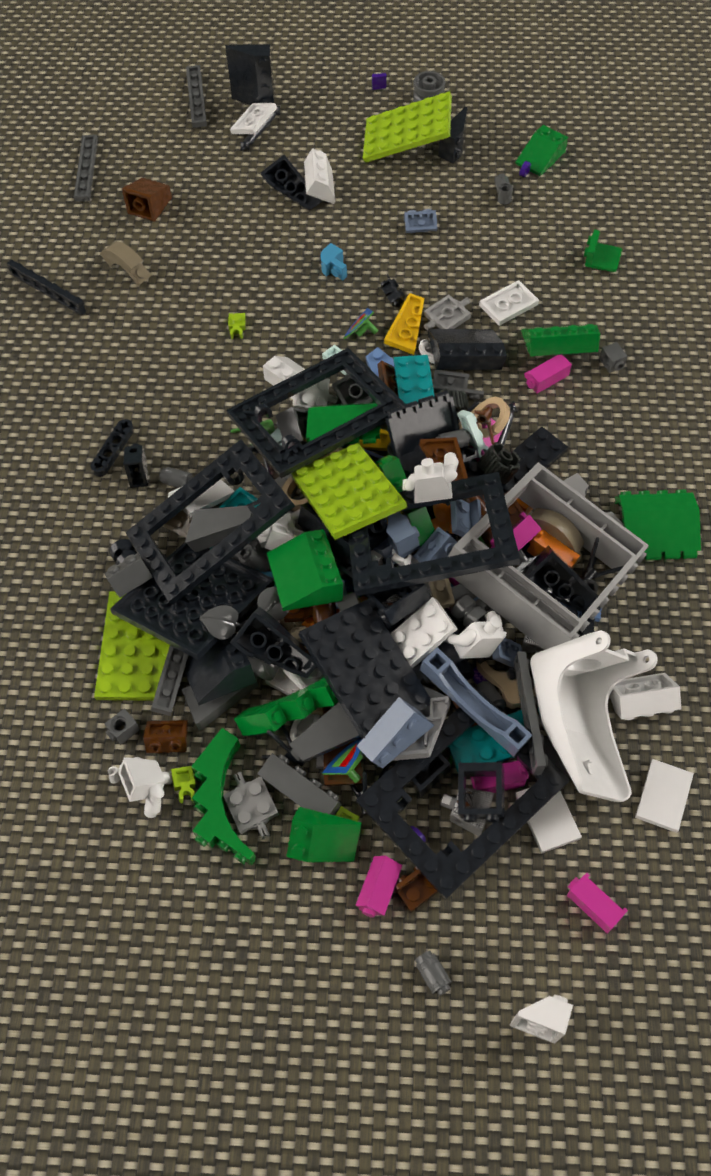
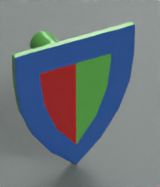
M367 308L349 328L344 339L354 332L361 337L367 329L373 335L376 334L378 329L368 320L374 312Z
M361 737L344 748L328 764L322 774L348 775L354 783H357L361 777L354 769L363 758L361 755L362 751L357 747L362 741Z

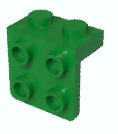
M594 229L592 236L588 237L587 245L589 247L585 248L583 256L586 257L585 266L616 272L622 248L598 243L600 230Z

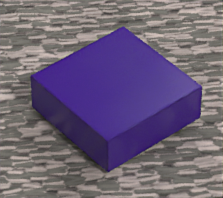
M386 73L372 74V90L386 89Z

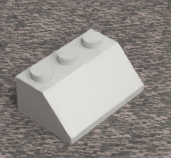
M312 148L304 161L306 194L334 204L333 173L327 155L320 150Z
M274 356L263 365L264 379L273 386L292 377L296 372L305 370L288 357Z
M666 673L623 679L615 685L610 693L615 713L624 720H632L639 716L651 717L657 713L668 714L673 713L675 710H681L680 686Z
M548 996L520 1010L511 1021L510 1026L555 1044L566 1033L573 1005L567 1003L568 999L562 996Z

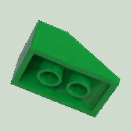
M542 125L533 134L515 164L522 167L523 163L528 161L531 163L529 171L541 176L566 152L568 137L548 126Z
M298 807L292 819L286 857L304 862H353L356 856L362 822Z

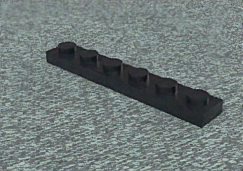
M13 260L7 262L12 276L81 316L86 312L84 301L80 297L72 295L68 290L60 288L56 283H51L33 270L25 268L21 263Z

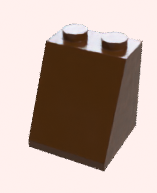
M143 177L122 188L127 213L154 222L172 199L170 185Z

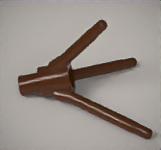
M487 407L482 411L475 410L474 414L479 415L476 424H487L491 444H495L491 425L492 407Z

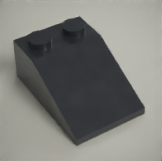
M464 107L451 120L450 137L439 140L438 157L450 163H454L463 153L467 107Z

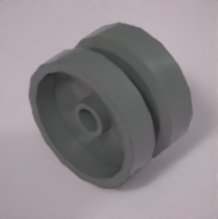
M424 71L416 75L413 80V102L445 93V78L443 75L434 71Z

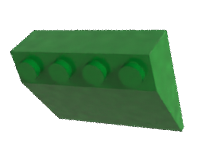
M583 324L521 329L530 356L598 352L600 331L597 325Z
M324 529L304 532L267 552V558L283 611L343 601V582Z

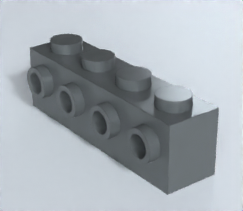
M272 753L257 773L300 807L335 815L342 806L337 801L339 799L338 795L331 790L325 792L321 789L323 784L312 778L310 781L305 777L306 772L297 765L295 768L290 766V760L281 753L279 756Z

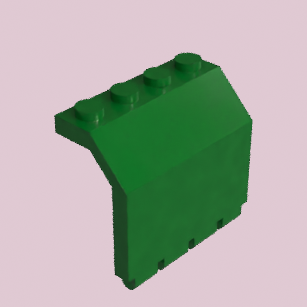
M360 403L308 407L307 443L378 406V404ZM380 426L345 445L360 444V440H363V444L376 443V439H380Z
M686 489L675 490V493H668V490H659L657 494H650V491H639V494H631V491L620 492V495L615 496V504H620L622 510L623 526L649 545L644 551L647 554L645 560H661L662 552L664 560L680 559V552H682L683 559H697V551H701L700 509L693 492L687 493Z

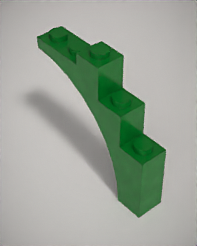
M388 455L376 460V465L398 492H402V480L407 478L399 458ZM426 507L401 511L402 515L405 514L409 519L410 525L412 527L415 526L420 534L418 537V550L435 531Z
M322 678L288 696L260 706L247 708L234 719L243 736L267 733V730L275 732L287 721L304 719L317 708L334 706L339 701L325 678Z
M221 728L191 766L194 772L193 776L203 783L192 797L195 804L194 808L204 815L192 831L196 837L195 841L201 846L205 847L208 845L210 848H213L217 843V846L223 851L228 852L230 850L235 854L234 858L240 863L245 864L247 862L252 866L256 860L255 853L233 831L224 807L223 795L226 774L233 757L241 745L237 737Z

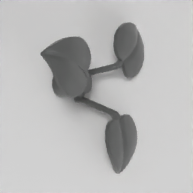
M276 587L267 588L260 593L258 607H261L277 621L283 619L288 614L289 610H282ZM226 605L214 607L200 617L209 633L215 638L222 640L231 637L235 633V626L240 631L247 622V620H242L240 623H237L238 612L231 606ZM248 657L252 670L258 677L268 681L274 679L280 667L273 664L269 665L255 657Z

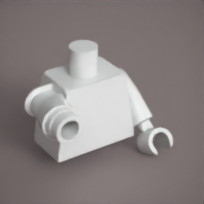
M452 452L445 454L444 465L441 462L434 463L431 458L423 459L421 465L414 467V473L410 474L408 479L402 480L403 491H412L414 489L415 503L451 499V481L456 479L458 475L456 470L459 461L456 454Z
M490 611L484 616L486 622H473L461 634H452L444 642L454 645L460 659L488 658L494 653L507 634L503 630L500 615L495 611Z
M139 757L124 758L120 768L113 766L108 769L110 782L117 783L121 780L130 802L146 799L144 807L145 816L148 818L156 817L161 810L164 784L172 783L171 772H162L158 762L155 760Z

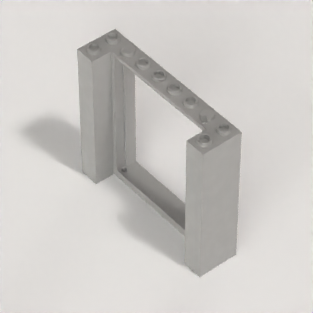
M537 463L505 495L507 508L519 498L534 510L536 508L549 509L563 515L579 530L584 541L583 547L591 553L595 539L599 537L595 556L611 569L624 567L617 572L618 574L581 618L573 614L513 566L453 578L537 645L546 650L580 636L577 632L579 630L583 632L590 624L587 620L589 618L593 620L600 612L597 608L599 606L603 608L610 600L607 596L610 595L612 597L619 589L617 584L622 585L629 577L627 573L632 574L638 567L636 562L640 563L647 554L644 551L649 545L540 463ZM485 514L453 546L449 556L490 549L478 540L490 527L488 514Z

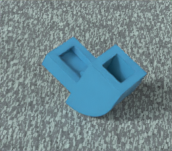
M332 243L321 252V270L326 277L330 273L341 280L347 277V265L343 263V250Z

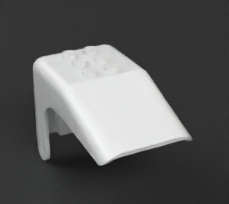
M600 630L537 652L532 656L530 665L541 724L578 792L609 801L624 802L630 798L631 788L613 736L608 713V699L612 689L621 680L652 670L657 664V655L654 651L648 649L636 653L627 649L609 650L610 636L607 632Z

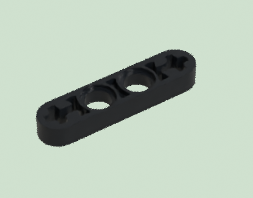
M123 419L117 423L90 465L95 476L102 477L108 473L132 436L134 427L130 420ZM115 439H121V442L118 444L112 443ZM106 452L113 453L110 457H104Z

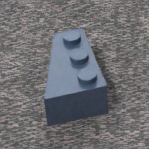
M399 697L357 747L372 763L383 768L434 725L420 711Z

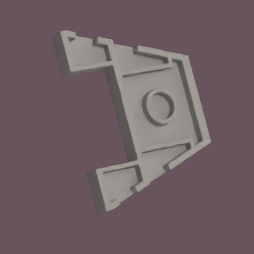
M449 696L430 698V717L426 718L434 726L392 761L428 758L431 756L451 704Z

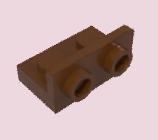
M188 720L147 721L143 737L146 752H186Z
M414 867V872L409 876L405 874L400 877L395 886L396 894L410 912H413L438 892L416 867Z

